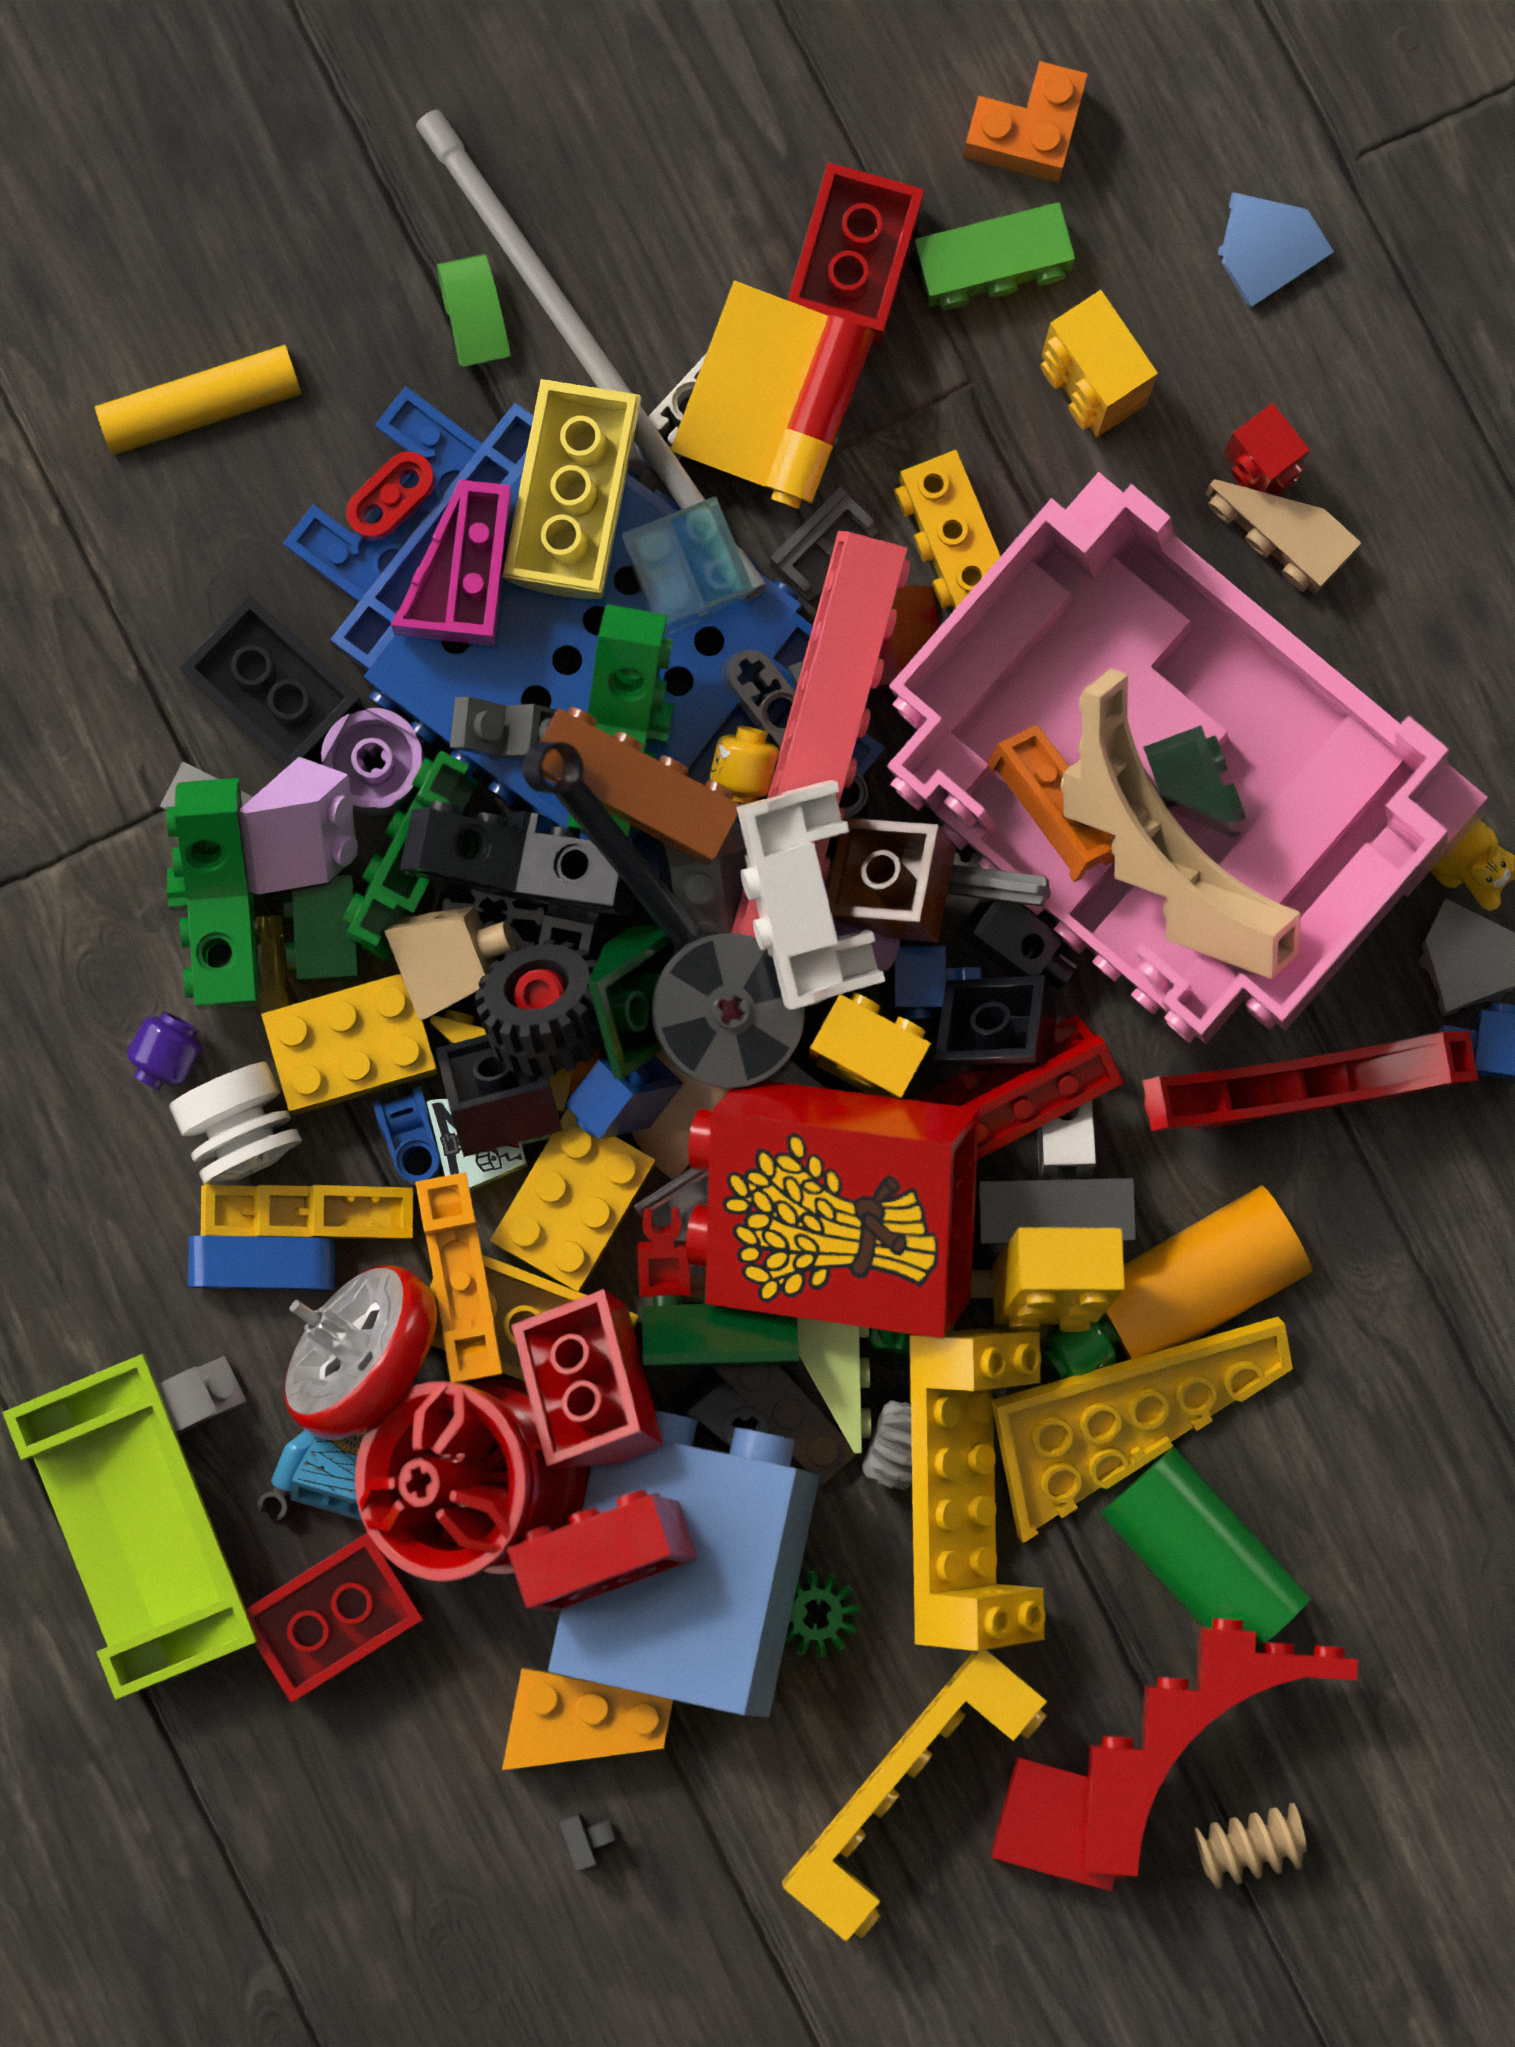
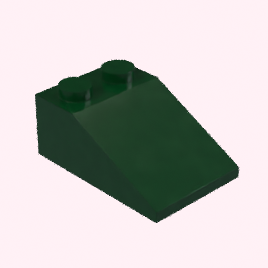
M658 925L631 926L606 943L602 948L588 983L614 1079L625 1078L663 1050L654 1029L652 1004L658 979L668 962L673 958L675 946Z

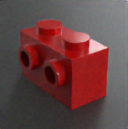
M1271 403L1233 432L1224 454L1234 466L1230 472L1239 486L1268 494L1272 491L1276 496H1280L1301 479L1299 475L1306 470L1303 463L1310 449L1274 403Z

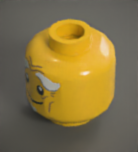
M738 726L736 734L723 735L717 740L710 770V780L731 790L735 794L732 801L749 804L757 802L759 797L768 796L780 750L774 744L766 741L768 735L766 731Z

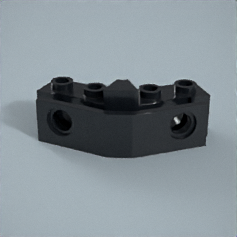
M431 801L430 808L411 810L400 870L405 871L407 875L530 903L627 917V914H632L635 895L592 841L580 839L581 832L555 827L553 826L554 821L540 814L526 811L511 812L508 818L479 812L477 819L460 815V806L440 801ZM457 838L459 839V842H460V852H459V853H458L457 848H456V840H457Z

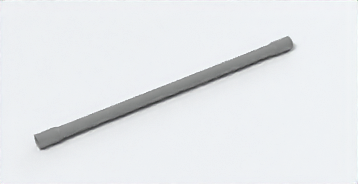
M441 110L430 111L421 117L416 124L417 130L437 159L447 167L596 386L600 389L632 394L468 156L463 142ZM640 406L633 440L717 561L719 570L741 602L745 603L756 598L766 589L767 584L745 552L735 544Z

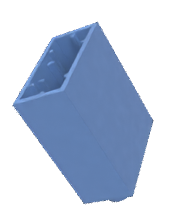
M655 1410L664 1446L618 1464L592 1466L582 1511L591 1508H598L599 1513L609 1511L618 1507L617 1498L639 1490H646L647 1495L659 1493L660 1497L677 1500L698 1560L561 1610L548 1672L741 1715L769 1717L820 1475L790 1467L795 1440L735 1427L729 1454L692 1447L698 1420Z

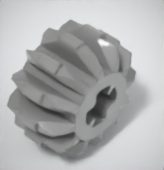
M892 1400L884 1405L883 1410L879 1413L871 1438L868 1441L862 1465L866 1477L875 1480L877 1484L891 1489L895 1487L905 1490L912 1485L911 1404Z

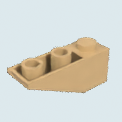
M1216 479L1211 482L1205 493L1211 499L1208 503L1210 509L1224 522L1230 524L1234 520L1248 533L1245 536L1247 543L1261 556L1267 558L1271 554L1285 567L1282 570L1284 577L1300 591H1305L1308 588L1316 595L1351 558L1361 544L1354 535L1323 508Z

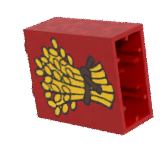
M765 1080L749 1086L731 1088L713 1109L700 1108L695 1114L691 1125L688 1158L692 1169L709 1171L708 1205L697 1204L693 1209L687 1229L686 1257L690 1265L706 1267L705 1304L944 1339L971 1301L979 1109Z

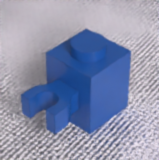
M899 946L897 957L894 961V1012H905V1019L908 1021L935 1020V1012H942L946 980L981 979V967L946 968V946Z
M1490 1003L1489 1010H1481L1475 1014L1473 1030L1448 1025L1438 1028V1033L1470 1031L1478 1076L1515 1081L1514 1005Z

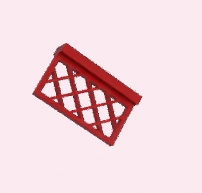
M1074 1014L1056 1024L1052 1054L1040 1061L1023 1063V1065H1017L1019 1063L977 1065L912 1100L979 1109L978 1160L1124 1082L1105 1041L1099 1034L1095 1036L1081 1018Z

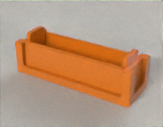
M1036 724L998 743L987 762L991 771L997 770L1069 867L1071 870L1069 876L1074 883L1082 879L1087 870L1103 862L1107 866L1113 863L1115 856L1112 853V844L1115 835L1063 816L1064 794H1062L1060 786L1062 777L1069 765L1040 726Z

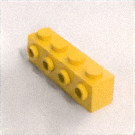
M957 450L900 471V487L894 489L903 515L905 517L913 515L919 529V533L914 534L913 538L922 561L925 563L931 560L938 575V579L932 581L938 601L943 609L950 606L952 611L959 606L1001 557Z

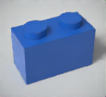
M656 1055L623 1079H614L609 1058H604L597 1061L565 1105L577 1116L578 1125L586 1133L598 1139H604L650 1128L682 1087L683 1083Z

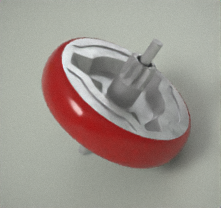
M382 1265L365 1270L350 1279L318 1311L311 1310L298 1300L292 1303L290 1311L306 1321L307 1324L291 1357L285 1378L284 1398L290 1416L303 1430L315 1437L326 1440L346 1439L361 1433L376 1423L396 1404L408 1388L417 1385L414 1383L415 1377L427 1357L437 1324V1307L433 1293L421 1278L405 1268L394 1265Z

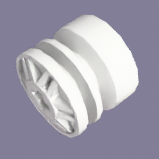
M267 1062L248 1065L227 1073L185 1093L170 1103L169 1108L182 1136H194L206 1132L209 1140L198 1146L191 1153L193 1161L200 1162L216 1156L218 1158L217 1161L200 1171L199 1174L204 1185L229 1179L238 1180L276 1163L286 1152L301 1143L302 1139L297 1129H290L275 1135L273 1133L275 1129L290 1121L292 1117L289 1111H276L265 1114L262 1109L263 1106L274 1100L280 1093Z

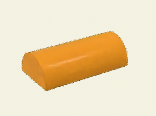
M1260 1185L1123 1264L1124 1290L1103 1314V1317L1114 1328L1120 1340L1118 1343L1128 1360L1195 1341L1311 1274L1313 1270L1308 1256L1287 1217L1269 1191Z

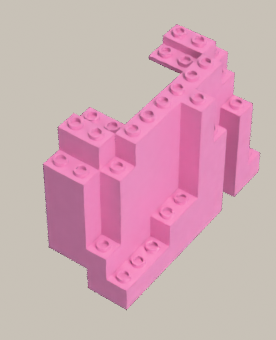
M1099 472L1066 510L1052 498L889 685L897 698L892 704L898 710L897 713L918 730L887 765L895 777L891 785L896 789V793L917 811L924 805L931 809L939 820L944 823L941 827L942 830L959 850L962 851L968 844L982 856L977 862L979 867L1045 876L1048 878L1049 889L1051 890L1050 898L1046 900L1043 906H1025L1037 916L1043 910L1047 911L1057 922L1054 931L1064 939L1063 941L1079 955L1087 948L1096 956L1092 963L1114 982L1120 975L1136 987L1131 996L1153 1015L1159 1008L1167 1014L1164 1017L1167 1024L1189 1043L1197 1037L1207 1044L1244 1000L1246 1001V1010L1270 1030L1276 1023L1286 1031L1403 895L1408 897L1442 856L1448 857L1487 812L1488 797L1449 765V749L1410 716L1402 724L1397 722L1175 536L1171 517L1132 484L1123 493ZM1109 669L1128 674L1127 719L1143 767L1156 792L1161 796L1168 811L1185 833L1224 871L1264 897L1301 912L1299 955L1273 979H1269L1166 940V918L1163 914V907L1167 897L1116 879L1115 860L1107 866L1102 862L1087 870L1083 878L1074 883L1069 876L1071 870L997 770L991 771L987 762L998 743L1038 724L1069 767L1074 765L1081 759L1078 748L1082 737V713L1079 710L1082 691Z

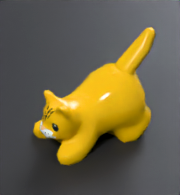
M1479 820L1448 857L1442 856L1431 869V873L1446 887L1456 888L1463 882L1481 907L1492 911L1496 910L1501 904L1500 894L1504 886L1510 881L1515 880V855L1499 846V841L1494 831Z

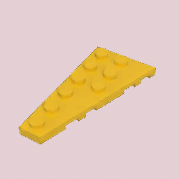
M1274 1317L1099 1368L1084 1375L1068 1377L991 1400L1017 1536L1025 1543L1038 1534L1037 1528L1057 1515H1060L1061 1518L1067 1516L1078 1508L1077 1502L1099 1488L1107 1490L1172 1448L1171 1442L1193 1427L1196 1431L1200 1430L1213 1421L1212 1415L1235 1400L1243 1402L1291 1371L1293 1367L1285 1323L1279 1317Z

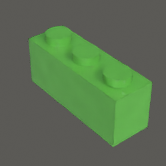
M1060 202L914 239L913 254L927 306L940 305L941 310L962 307L970 302L969 297L987 292L990 298L1006 296L1016 292L1018 284L1036 280L1040 286L1059 282L1066 278L1065 272L1072 271L1075 261Z

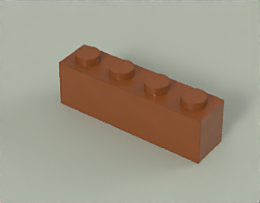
M570 707L569 711L566 712L558 708L540 742H566L578 750L583 760V775L581 779L609 814L707 866L714 861L738 815L736 807L741 806L732 801L735 794L731 790L711 780H707L705 786L686 776L689 772L686 766L669 757L661 756L660 760L657 761L641 752L643 744L627 734L616 731L614 736H611L595 727L598 721L580 709ZM554 749L546 755L542 766L544 778L553 784H557L563 774V760Z

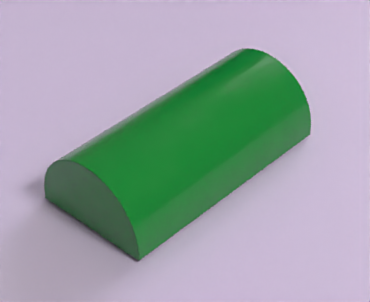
M1174 1445L1098 1513L1200 1627H1212L1213 1618L1244 1620L1243 1630L1256 1632L1255 1651L1263 1647V1642L1270 1641L1311 1600L1310 1595Z

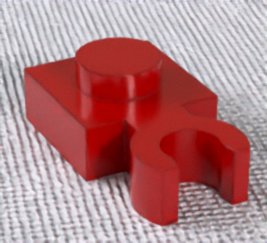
M646 1208L643 1214L642 1227L645 1236L651 1241L638 1242L640 1297L691 1295L690 1264L686 1257V1240L674 1241L681 1232L682 1215L679 1208H672L671 1223L665 1227L657 1226L652 1220V1208Z

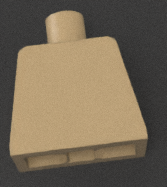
M474 907L405 916L397 919L384 931L419 1020L426 1019L479 990L478 983L483 975L490 974L488 967L496 961L495 957L516 949L515 936L509 923L504 921L484 928L479 914Z

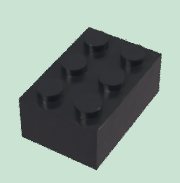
M248 595L180 667L184 676L284 769L298 757L313 761L322 751L324 739L331 727L340 718L360 711L364 707L360 696L251 595Z

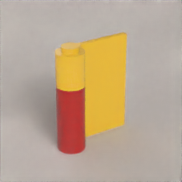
M734 280L671 451L773 490L771 500L799 510L802 501L812 504L876 332L850 320L834 315H824Z

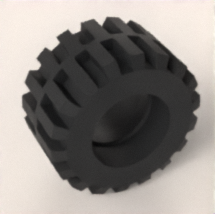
M545 940L541 945H536L535 942L524 944V949L519 951L512 949L504 954L505 959L494 961L488 967L490 974L481 977L478 983L480 990L475 994L479 1017L495 1057L500 1063L504 1062L507 1069L513 1072L522 1069L524 1076L534 1077L537 1072H543L544 1077L555 1076L556 1071L562 1069L569 1072L576 1069L575 1064L580 1061L587 1063L595 1056L593 1052L595 1049H602L605 1046L588 984L596 966V960H592L590 953L584 948L577 950L575 944L567 941L562 945H558L556 940ZM549 969L563 977L567 984V989L552 1004L533 1010L517 1007L514 996L515 988L519 979L527 972Z

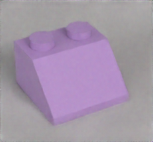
M298 757L238 810L249 892L258 895L328 883L358 856V842L355 835L349 775L341 771Z

